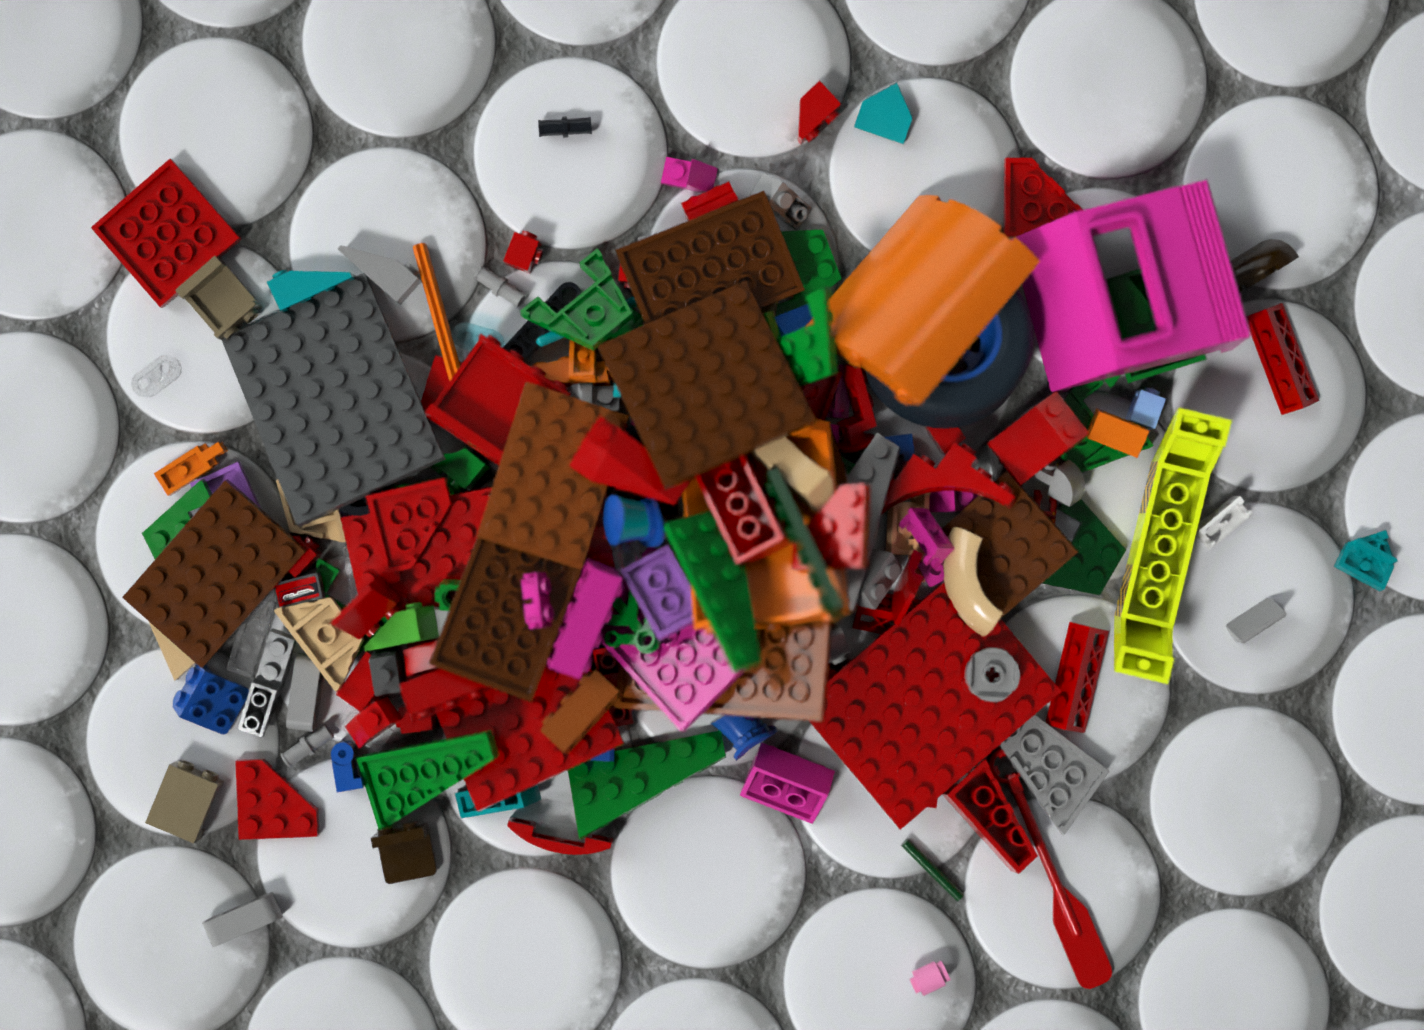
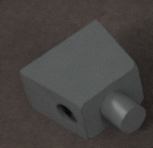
M401 645L374 650L369 658V665L375 697L383 699L401 696L399 684L407 681Z

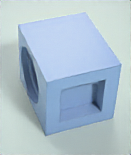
M1147 387L1144 390L1135 391L1125 419L1144 426L1149 430L1155 429L1166 398L1160 397L1159 391Z

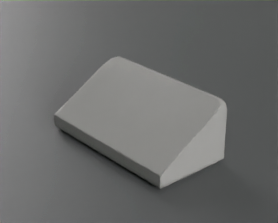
M1266 598L1229 622L1226 628L1236 642L1246 643L1284 618L1287 613L1272 599Z

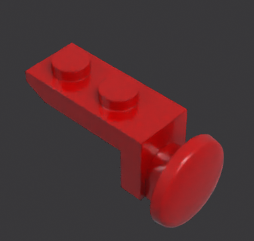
M848 363L845 365L843 377L854 416L837 422V425H840L839 432L842 436V440L837 445L842 453H853L866 449L875 435L864 433V431L877 426L872 410L874 402L871 395L867 392L865 384L867 383L866 373L860 366L856 367Z

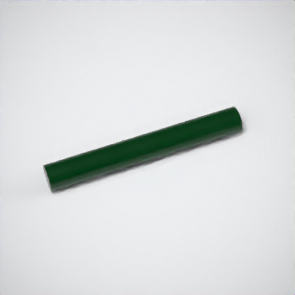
M906 839L901 844V847L956 901H959L964 896V893L909 839Z

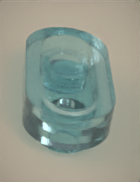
M460 323L452 332L453 342L464 350L471 351L479 341L478 336L480 334L485 337L491 335L502 343L500 347L503 348L505 346V340L498 331L475 324ZM470 332L471 339L463 341V333Z

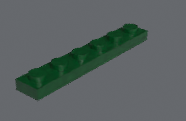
M778 468L767 471V483H764L765 491L768 498H773L776 503L775 511L780 521L784 520L787 526L785 530L791 544L795 543L798 549L796 554L800 565L806 566L809 572L807 578L813 590L817 589L820 595L818 600L824 613L828 612L832 621L842 618L844 604Z

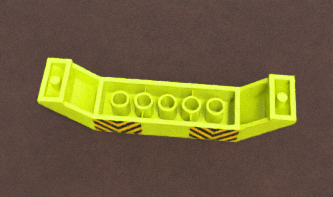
M1177 408L1154 455L1114 614L1115 672L1164 684L1169 682L1174 662L1173 627L1210 474L1223 447H1226L1232 420Z

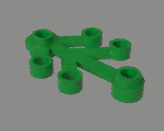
M630 588L628 606L620 597H614L611 605L620 615L612 614L609 622H604L602 628L605 625L629 626L635 634H620L616 631H608L604 636L605 644L612 648H617L620 645H635L644 654H651L657 651L661 641H658L646 617L644 619V626L638 620L639 605ZM613 635H616L617 639L615 643L611 644L610 638ZM651 636V644L646 645V638Z

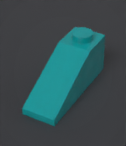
M281 270L273 274V279L267 281V284L279 310L285 312L289 307L300 302L305 303L311 300V297L321 292L335 289L336 285L347 280H354L355 275L350 272H287V270Z
M536 785L479 812L476 810L468 790L455 793L461 819L525 808L541 800L539 787Z

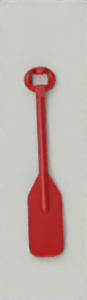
M999 748L991 755L989 768L995 779L1000 783L1008 784L1011 793L1014 795L1053 888V925L1077 982L1085 989L1095 988L1110 980L1112 967L1088 910L1061 883L1024 795L1023 787L1019 780L1020 774L1017 771L1016 774L1013 772L1006 775V778L998 776L1000 771L998 766L994 765L997 757L1001 759L1006 756L1002 748Z

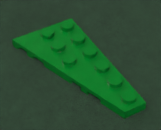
M721 731L614 751V761L589 760L568 770L579 839L582 840L589 836L588 834L605 827L618 817L628 814L671 787L681 784L685 779L725 759L726 754Z

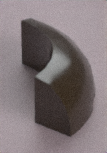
M1269 239L1260 242L1232 259L1230 262L1239 293L1244 290L1242 285L1248 289L1276 270L1297 259L1299 256L1296 251L1282 240Z

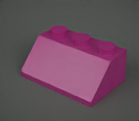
M761 742L739 796L813 824L829 795L835 771Z

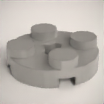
M984 648L973 653L966 664L965 681L968 689L982 700L989 702L1002 701L1019 684V666L1012 656L1002 649ZM990 667H994V671L999 672V677L994 678L993 682H989V678L985 677V673L990 670Z

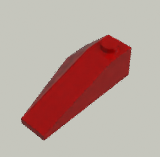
M599 416L589 430L569 465L570 468L591 482L616 487L622 491L641 494L644 497L672 505L677 503L690 484L687 480L665 490L646 448L602 416Z

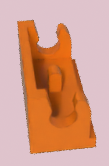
M1096 408L1087 430L1089 432L1087 438L1138 458L1149 430L1144 426Z

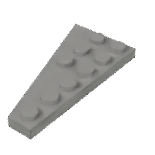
M878 433L874 436L848 475L851 485H871L867 563L871 556L880 524L881 513L887 499L886 495L900 453V447ZM866 568L845 569L849 608L854 612Z
M1036 715L1031 717L999 745L1061 835L1066 834L1109 773L1108 769Z

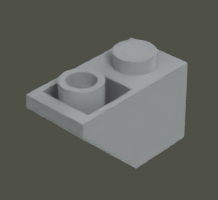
M763 173L749 196L765 191L774 215L794 229L799 230L812 208L784 182Z

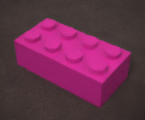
M586 557L548 657L547 663L549 668L577 679L581 678L583 672L587 673L592 661V658L589 656L593 647L597 648L602 639L600 630L603 623H608L613 612L611 604L614 597L618 598L623 589L622 578L615 568Z

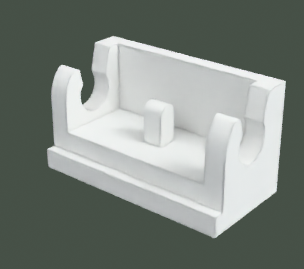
M1232 496L1198 524L1196 535L1208 550H1211L1253 515L1251 510H1247L1244 507L1243 503L1245 501L1240 496Z

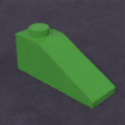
M422 602L406 605L407 610L396 612L364 646L365 652L438 638L439 633L434 606L423 607Z

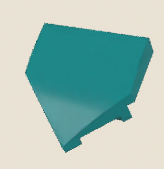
M897 82L863 100L854 127L904 144L913 117Z
M1385 530L1345 543L1334 567L1380 592L1385 590L1394 569L1393 563L1398 561L1392 555L1387 541L1389 536Z

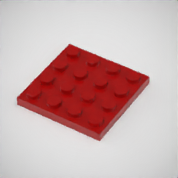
M168 159L90 227L161 308H164L178 295L175 290L214 256L221 258L242 240L172 159Z

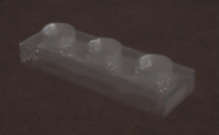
M265 598L239 627L226 668L227 671L249 678L254 677L277 602Z

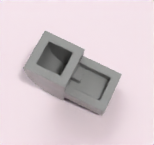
M576 383L567 390L571 397L619 412L620 398L613 397L614 386H593V383Z
M1070 460L1062 465H1058L1054 461L1033 476L1050 486L1047 495L1069 507L1083 497L1085 490L1084 477L1080 469Z

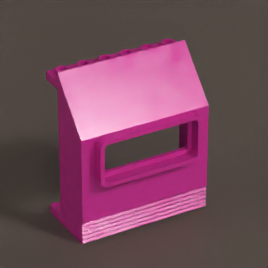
M1206 179L1077 211L1016 237L1040 261L1023 281L1022 286L1051 392L1057 391L1059 394L1067 392L1075 386L1221 350V353L1232 351L1251 337L1208 180ZM1129 228L1157 326L1156 332L1128 339L1121 338L1094 236Z

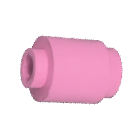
M933 961L912 971L914 977L909 979L916 994L921 992L923 996L946 986L945 983L951 980L942 961L937 963Z

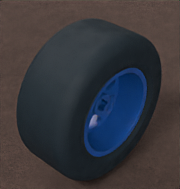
M1017 289L977 336L980 338L979 352L973 353L966 350L960 358L967 365V369L957 374H952L949 370L921 404H903L896 398L895 392L863 368L867 381L885 406L912 423L931 428L946 429L978 422L1004 404L1027 370L1033 349V326L1029 309L1020 291Z

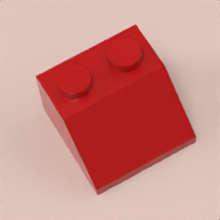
M379 576L330 623L358 640L365 634L371 637L381 627L377 623L381 618L385 616L389 619L400 609L396 604L402 598Z

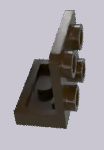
M412 821L403 824L402 828L393 829V826L379 828L377 833L371 837L372 848L379 849L384 879L387 884L433 876L437 872L428 822L419 824V821Z

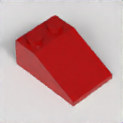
M1056 391L988 442L987 445L1021 486L1079 444L1089 432Z

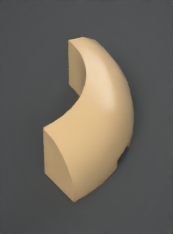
M786 437L749 453L767 469L773 470L778 468L787 488L798 495V500L814 511L819 512L832 497L833 480L830 473L808 459Z
M953 527L948 539L955 549L944 560L943 579L948 597L958 611V615L970 628L984 637L993 629L1003 612L993 606L986 598L977 579L976 557L982 538L964 529Z

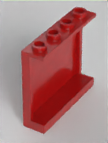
M480 334L478 336L479 341L435 403H431L427 408L425 414L427 418L499 466L525 383L529 382L570 396V393L567 392L568 387L560 381L555 380L552 382L546 378V373L536 365L530 367L522 362L524 358L513 350L508 352L500 347L502 343L491 335L485 337Z

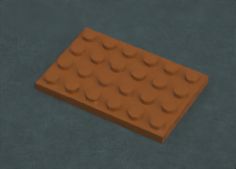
M526 382L477 538L581 570L607 485L591 482L570 468L569 465L583 439L599 416H602L623 431L629 416Z

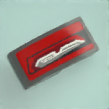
M313 573L282 581L274 588L278 608L326 598L321 573Z

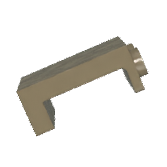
M217 256L211 258L175 290L182 299L187 300L212 329L213 335L219 340L222 338L229 340L233 333L240 331L238 328L244 322L249 323L259 315L258 310L263 307L226 263Z
M179 760V762L175 761L169 764L145 823L195 843L202 838L205 830L203 825L217 791L223 786L224 780L219 779V775L213 771L204 770L202 772L195 769L193 763Z

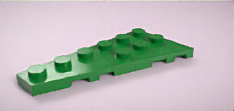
M711 510L667 522L663 527L733 673L757 666L761 662L745 563L740 565L735 563Z
M492 730L364 754L357 757L356 760L379 829L397 822L497 758L499 753Z

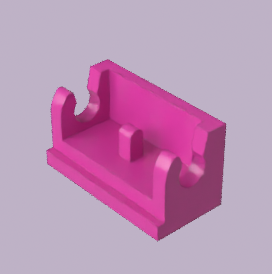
M910 508L899 523L901 529L906 527L908 532L912 533L926 554L923 559L926 566L930 564L932 568H938L955 549L927 508Z

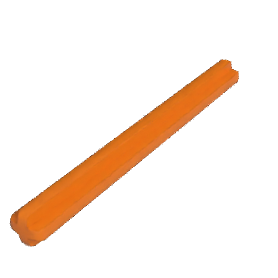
M419 243L413 246V251L450 381L459 369L460 362L426 243Z

